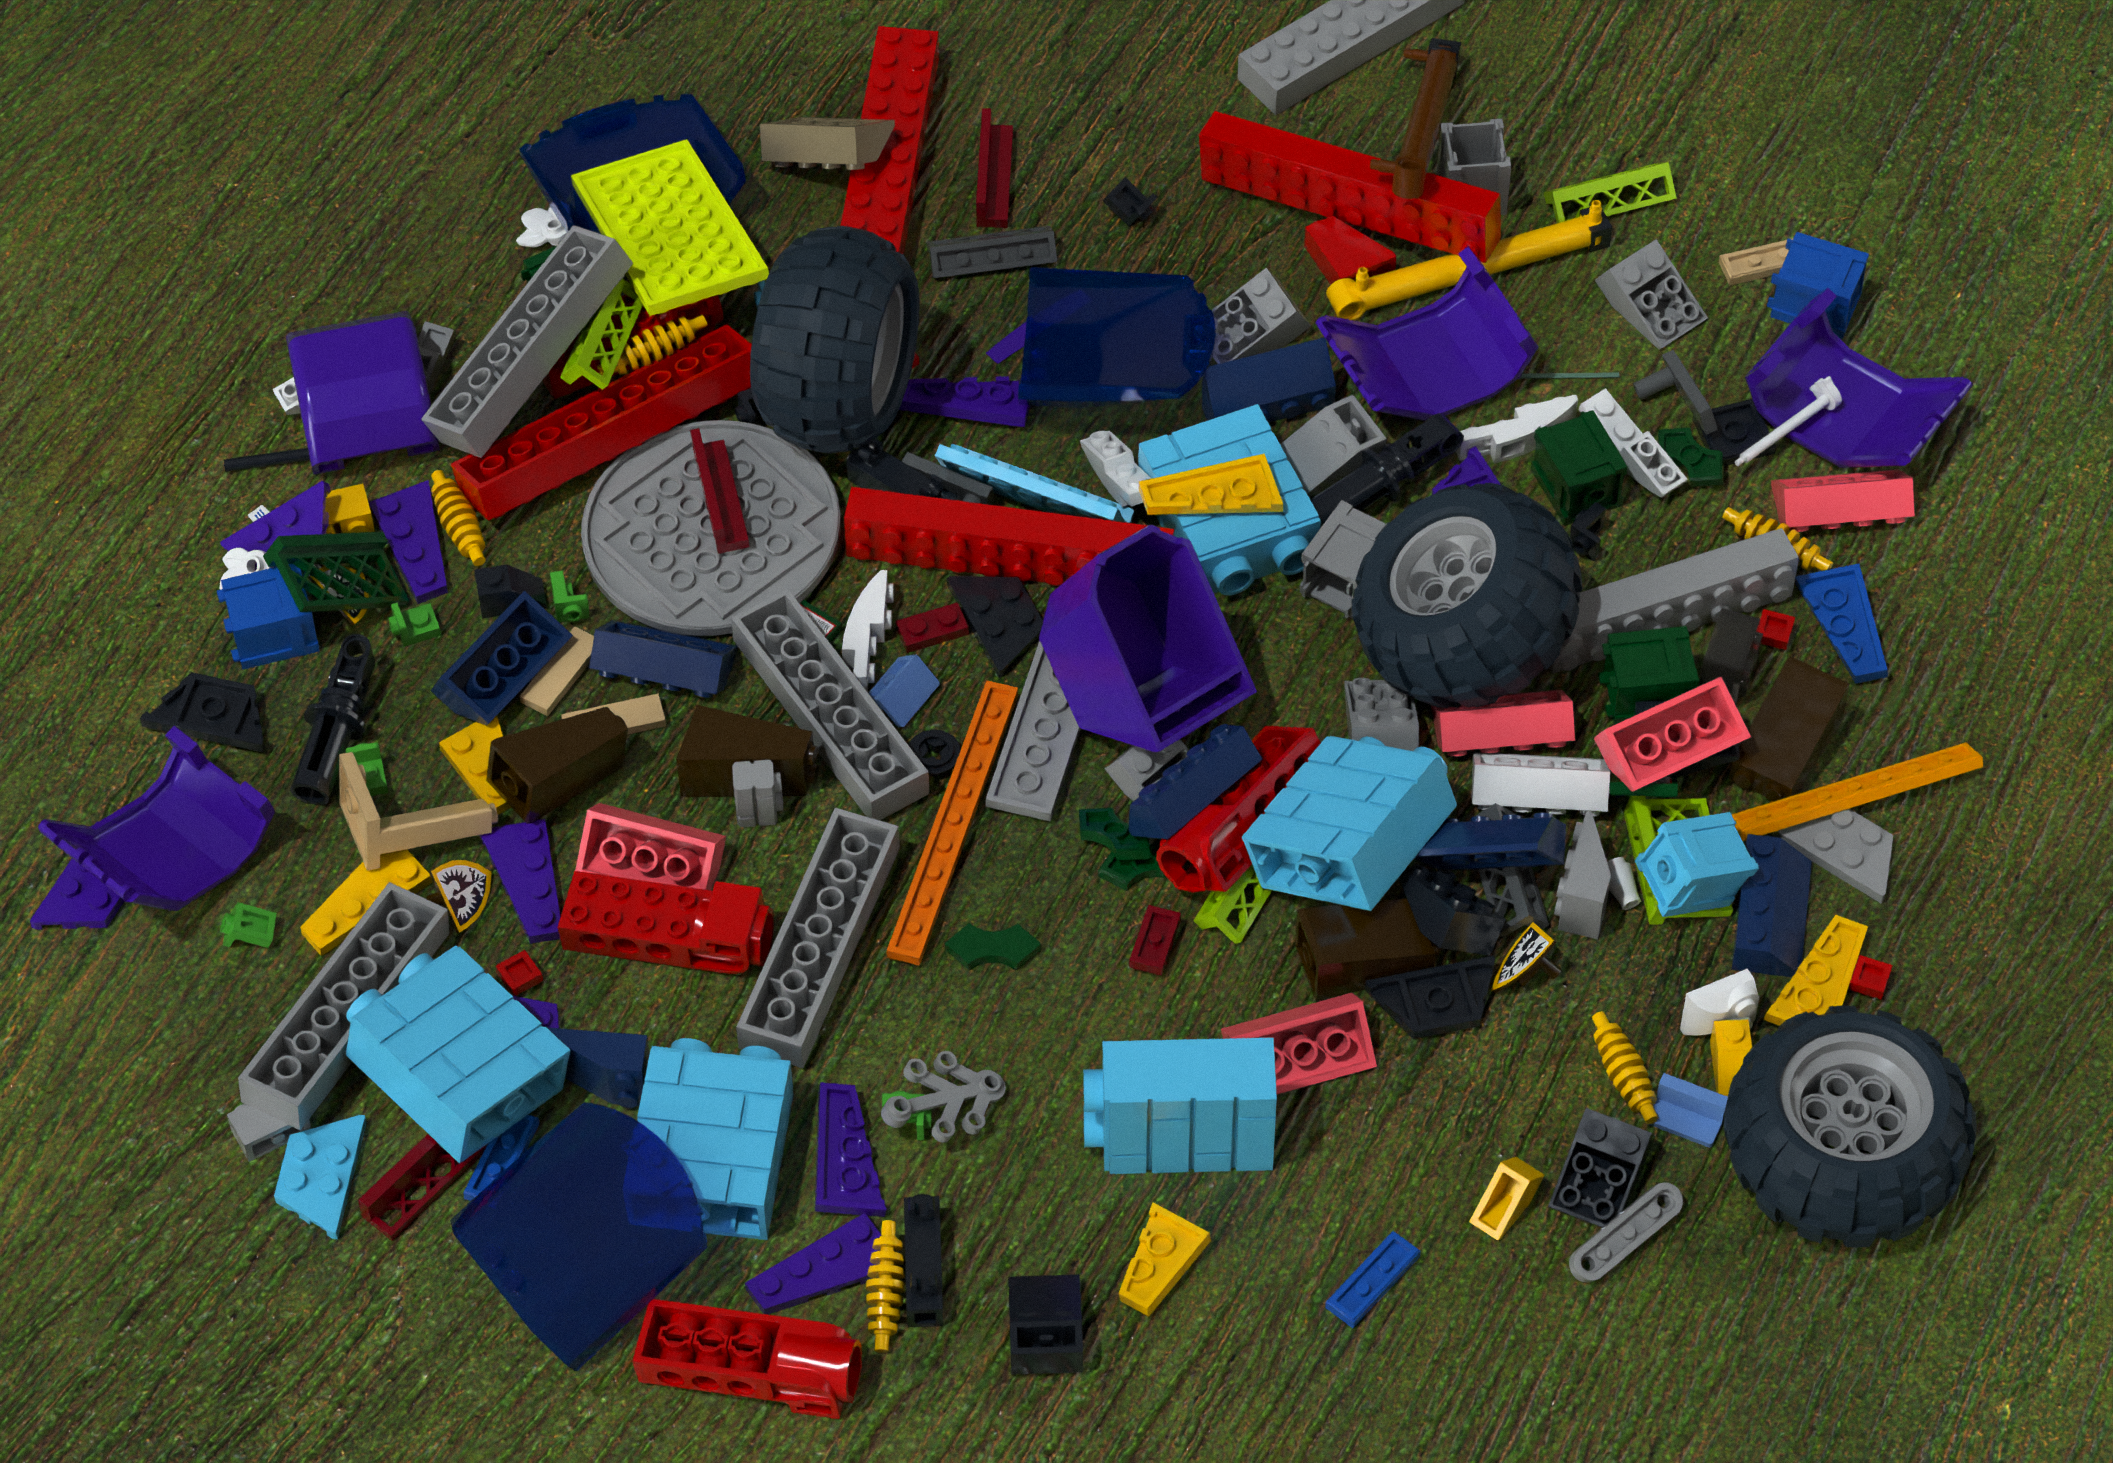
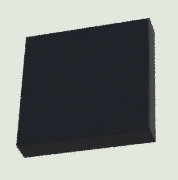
M1752 399L1712 408L1718 430L1707 435L1694 415L1692 419L1705 448L1722 451L1724 466L1735 464V461L1740 458L1741 453L1769 434V430L1761 414L1756 410ZM1775 443L1753 459L1775 454Z

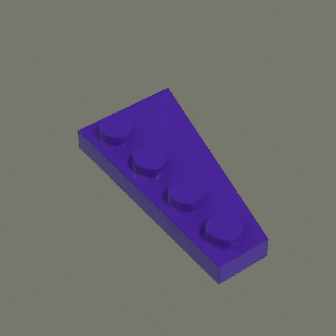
M1036 375L1025 376V380L1009 381V376L996 377V381L977 382V377H965L964 380L955 383H949L947 378L909 379L899 410L1025 427L1036 387Z
M429 480L368 502L371 514L380 531L386 536L388 540L387 545L417 604L448 593Z
M820 1082L815 1211L853 1215L866 1213L867 1216L885 1217L886 1206L880 1194V1182L877 1171L874 1170L871 1158L872 1151L870 1143L866 1138L865 1123L855 1085Z
M863 1213L745 1282V1289L761 1312L769 1315L809 1301V1298L826 1293L828 1296L840 1292V1288L860 1282L861 1285L865 1284L867 1280L873 1279L868 1277L867 1273L868 1268L875 1265L870 1262L871 1253L878 1251L872 1248L873 1241L879 1238L881 1234L866 1213Z

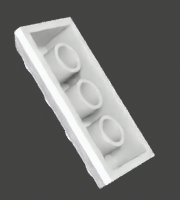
M1473 752L1472 804L1478 805V808L1481 810H1485L1496 803L1500 806H1512V810L1516 812H1532V808H1546V812L1551 814H1565L1566 809L1580 810L1579 814L1585 815L1587 810L1592 811L1593 816H1599L1600 811L1608 812L1610 769L1604 759Z

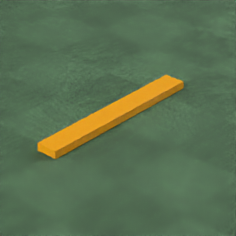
M1965 742L1731 815L1737 823L1735 827L1742 841H1746L1747 834L1765 835L1982 768L1983 757Z

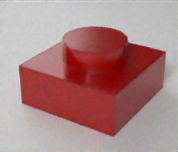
M1763 609L1754 642L1786 650L1794 627L1795 617Z
M525 950L495 965L497 975L512 996H517L543 981L542 973Z
M1859 955L1849 984V990L1882 1000L1893 965Z

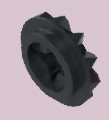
M942 730L923 731L917 734L908 745L928 770V774H933L935 778L940 773L946 772L950 774L961 750L956 738ZM928 749L934 753L940 752V760L933 756L928 758Z

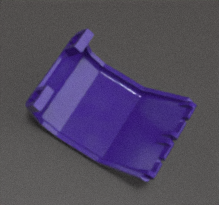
M1469 246L1458 253L1467 267L1456 286L1433 304L1378 325L1328 315L1317 319V327L1372 410L1426 421L1436 413H1442L1444 416L1450 415L1494 397L1518 380L1539 348L1489 272Z
M1827 287L1800 311L1745 376L1755 408L1776 429L1815 401L1817 398L1810 390V387L1819 379H1825L1830 376L1841 394L1842 403L1834 410L1821 409L1784 437L1840 468L1905 466L1917 455L1923 445L1940 427V424L1945 421L1972 388L1973 384L1964 377L1904 379L1853 351L1830 327L1825 310L1837 296Z
M402 311L287 334L286 341L313 475L345 469L343 461L345 459L407 448L408 457L440 451L438 439L421 420L432 404L417 333L409 312Z
M173 726L165 734L173 748L161 776L142 796L92 826L44 819L40 822L38 830L126 902L169 911H178L225 882L241 869L257 852L275 810L264 795L246 781L241 785L206 759L195 741Z

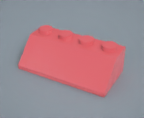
M1899 469L1771 480L1779 523L1788 525L1790 527L1789 531L1793 529L1797 532L1808 531L1811 525H1821L1822 529L1841 528V523L1853 522L1854 526L1873 525V520L1885 519V523L1890 524L1905 522V517L1915 516L1913 478Z
M1719 677L1603 730L1594 737V740L1608 768L1634 792L1745 741L1751 735L1722 677Z
M1563 690L1507 694L1499 697L1495 703L1479 707L1461 705L1458 708H1442L1431 705L1437 744L1442 752H1447L1448 756H1463L1467 754V750L1480 749L1481 753L1500 752V747L1513 746L1514 750L1533 749V744L1546 743L1547 747L1566 746V741H1575L1573 701Z
M598 803L587 810L575 871L711 890L720 870L726 836Z
M1353 993L1221 1029L1223 1039L1274 1038L1276 1094L1377 1067L1363 1001Z

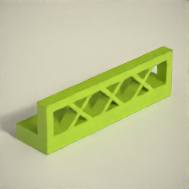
M1659 162L1544 192L1546 204H1553L1557 223L1567 221L1564 218L1561 202L1572 200L1579 204L1581 208L1575 216L1577 218L1579 217L1580 210L1589 208V203L1594 195L1600 192L1610 198L1603 210L1606 216L1677 198L1669 162ZM1663 176L1667 194L1655 196L1647 191L1654 178ZM1645 181L1642 187L1636 184ZM1627 185L1639 191L1633 203L1629 204L1618 198L1624 186ZM1616 188L1614 194L1608 192V190ZM1643 195L1649 197V199L1641 200ZM1587 196L1584 202L1578 199ZM1615 202L1618 203L1619 205H1621V206L1612 208V206L1614 205Z
M622 278L604 303L600 305L586 326L580 331L560 376L568 384L571 385L579 377L584 376L602 390L608 386L643 305L632 285ZM622 292L635 300L632 306L625 307L621 297ZM612 315H619L623 325L622 329H615L611 319ZM609 337L613 351L605 352L601 341L602 338ZM592 360L600 361L603 375L589 367Z
M1251 865L1226 892L1211 891L1195 917L1194 922L1202 930L1217 926L1234 944L1241 943L1272 890L1261 888L1254 867ZM1247 884H1253L1255 899L1250 904H1246L1244 889ZM1238 909L1240 922L1237 929L1226 920L1231 910Z

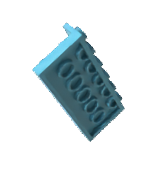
M940 444L935 454L942 467L993 487L994 494L1044 512L1131 523L1135 515L1133 508L1121 507L1119 503L955 444H951L950 448Z

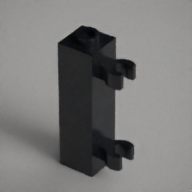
M872 438L869 444H862L858 449H853L847 457V478L860 488L958 500L957 495L944 488V480L934 474L929 479L885 452L883 450L884 444L876 438Z
M927 1194L904 1197L908 1328L943 1326L939 1196Z

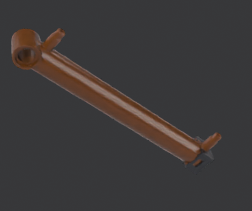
M1431 38L1428 50H1404V58L1425 62L1426 66L1400 155L1395 161L1372 159L1370 163V168L1373 170L1394 174L1392 192L1398 197L1414 199L1423 195L1425 177L1453 79H1456L1462 42Z

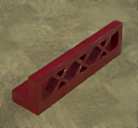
M982 108L976 222L977 227L1008 228L1013 125H992L991 108Z
M700 428L692 429L690 434L694 457L717 552L720 554L749 548V539L725 441L723 439L703 443Z
M427 1134L358 1199L362 1218L393 1241L483 1155L488 1144L456 1165L457 1161ZM451 1163V1171L447 1175L431 1177V1169L436 1164ZM426 1186V1194L420 1200L406 1201V1192L412 1187ZM388 1210H401V1218L392 1227L380 1219Z

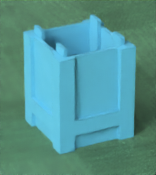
M1730 812L1664 822L1657 830L1659 834L1646 851L1640 853L1634 860L1639 871L1643 872L1658 902L1657 907L1662 917L1730 906L1743 883L1759 869L1758 863L1755 862L1753 857H1750L1735 827L1737 823Z

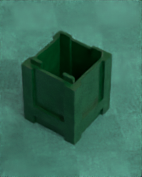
M1594 410L1582 411L1581 416L1550 427H1537L1534 432V439L1536 441L1534 461H1531L1530 469L1564 526L1572 524L1580 511L1584 509L1587 511L1595 502L1606 508V510L1609 508L1612 510L1623 505L1621 492L1624 475H1627L1628 466Z
M1687 626L1610 633L1607 637V643L1602 644L1603 654L1606 658L1603 672H1598L1600 685L1606 684L1610 704L1605 705L1607 717L1613 718L1614 725L1634 716L1635 702L1668 701L1698 687L1699 678L1695 668Z

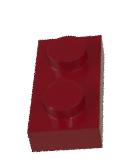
M958 602L896 621V629L906 653L969 635V627Z
M1148 905L1129 959V968L1162 976L1181 922L1180 912Z

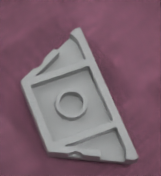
M1846 809L1772 833V837L1782 838L1812 862L1881 904L1884 901L1893 835L1853 810Z

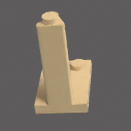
M353 752L339 754V804L367 871L380 868V854L488 834L492 832V824L498 822L495 804H487L483 799L380 818L366 786V773L363 764H357Z

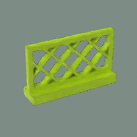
M1630 796L1623 813L1634 860L1640 853L1646 851L1659 834L1656 831L1662 823L1652 817L1651 810H1661L1670 817L1667 822L1688 819L1681 814L1684 810H1698L1700 817L1708 816L1710 813L1706 798L1646 799V796ZM1636 865L1650 925L1663 924L1665 918L1731 916L1733 912L1732 904L1726 907L1662 917L1657 907L1658 902L1643 872H1640Z

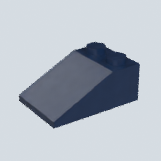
M546 1027L570 1049L565 1079L611 1104H617L625 1108H633L640 1105L650 1055L647 1035Z

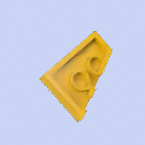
M496 716L487 726L479 722L469 725L439 742L440 751L476 798L483 799L487 804L494 803L497 815L511 808V806L486 781L491 741L503 737L498 717Z
M1152 1202L1149 1210L1150 1217L1147 1225L1140 1234V1244L1135 1257L1131 1258L1119 1291L1121 1302L1148 1317L1211 1242L1210 1232Z

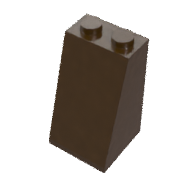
M1789 656L1748 730L1751 737L1742 741L1739 746V760L1731 762L1728 779L1734 781L1742 788L1751 789L1765 796L1771 802L1796 795L1842 723L1850 684Z
M697 705L676 758L680 795L687 798L734 797L732 770L734 762L750 761L751 764H754V761L771 760L774 773H781L782 796H806L810 784L816 783L819 774V765L815 764L818 746H814L813 732Z
M603 707L496 738L490 744L486 781L526 824L533 823L622 768L628 733L627 725L620 716L615 715L608 707Z
M1407 899L1379 901L1371 911L1345 905L1309 907L1297 910L1295 948L1316 1002L1365 990V980L1434 967L1435 958L1439 957L1438 946L1420 932Z

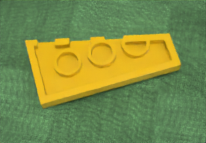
M1265 453L1139 481V492L1147 515L1283 512V502Z
M407 849L380 854V868L367 871L364 862H362L300 927L301 933L314 949L323 956L345 940L389 882L416 894L430 885L432 878L428 871Z
M1835 915L1813 946L1811 952L1800 964L1794 976L1783 988L1775 1003L1766 1012L1763 1020L1780 1026L1785 1020L1806 1011L1807 1013L1813 1011L1817 1015L1825 1014L1830 1006H1842L1868 926Z

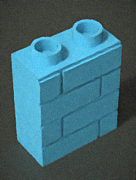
M1258 404L1172 432L1169 436L1166 434L1139 443L1138 466L1151 478L1265 453L1283 502V512L1155 515L1161 527L1174 529L1175 537H1183L1191 541L1213 593L1220 592L1223 595H1235L1247 589L1255 579L1278 571L1284 575H1293L1303 571L1304 563L1301 562V555L1320 530L1321 521L1306 491L1303 490L1298 476L1287 460V456L1275 434L1272 433L1271 427Z
M1326 736L1310 755L1308 762H1304L1287 782V787L1282 788L1265 808V813L1260 814L1242 836L1261 888L1371 911L1457 806L1447 778V765L1443 758L1437 752L1427 747H1417L1414 751L1385 746L1381 741L1368 736L1362 737L1359 741Z
M456 945L435 960L428 953L418 955L401 972L398 980L399 985L384 995L377 989L367 990L352 1003L347 1012L346 1019L350 1022L346 1056L459 1164L563 1089L570 1049L549 1029L543 1027L534 1015L519 1001L514 1000L513 996L489 973L486 974L484 969L474 959Z
M690 1038L675 1040L671 1044V1048L652 1046L623 1186L628 1225L768 1240L794 1095L791 1061L781 1060L780 1055L776 1051L763 1046L745 1047L740 1051V1055L712 1052V1049L706 1043Z
M1274 1038L1102 1041V1069H1083L1084 1148L1103 1147L1104 1171H1109L1110 1174L1146 1173V1170H1152V1173L1189 1172V1169H1194V1172L1231 1171V1168H1236V1171L1273 1170L1277 1104Z

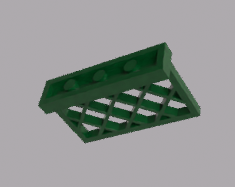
M383 532L278 536L263 555L268 567L277 566L300 612L388 608L393 603H398L399 607H405L409 602L383 550L388 543ZM374 560H376L378 566L381 569V572L371 567L366 562H373ZM340 563H348L357 569L355 574L340 565ZM289 564H293L303 570V576L294 572ZM322 564L331 571L328 575L313 565ZM361 572L377 581L375 586L359 577ZM335 573L349 581V587L334 579ZM308 575L324 583L323 588L307 580ZM381 584L390 589L394 596H390L380 590ZM357 586L358 588L362 589L363 591L368 593L370 597L364 598L360 594L353 591L354 587ZM302 588L318 599L307 601ZM328 588H332L343 595L344 598L338 599L327 592Z

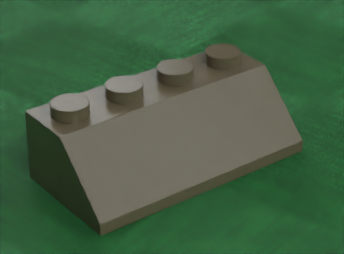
M796 117L760 124L762 161H774L775 167L793 166V162H798L799 168L817 167V163H822L823 169L840 168L841 164H846L847 170L864 169V163L878 160L895 127V120Z

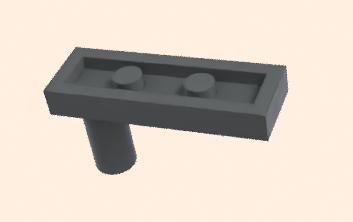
M1674 350L1662 355L1666 368L1633 383V387L1640 400L1675 385L1705 434L1707 435L1718 430L1711 407Z
M909 452L906 453L902 460L903 463L929 479L934 474L944 480V488L957 495L960 501L995 505L996 503L993 487Z

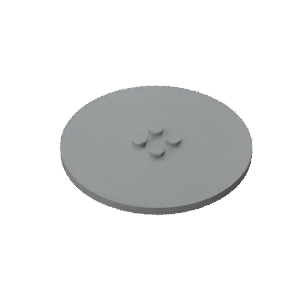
M727 420L700 421L675 426L668 432L660 433L646 440L640 446L626 450L616 458L597 480L588 497L582 518L581 538L586 564L594 582L605 597L623 613L659 630L682 635L713 636L733 633L731 617L787 588L799 603L805 599L823 579L834 560L841 533V516L838 497L828 473L807 449L800 448L778 437L772 429L756 424ZM700 428L703 443L723 439L725 441L749 539V548L720 554L717 552L694 457L690 434L692 429Z

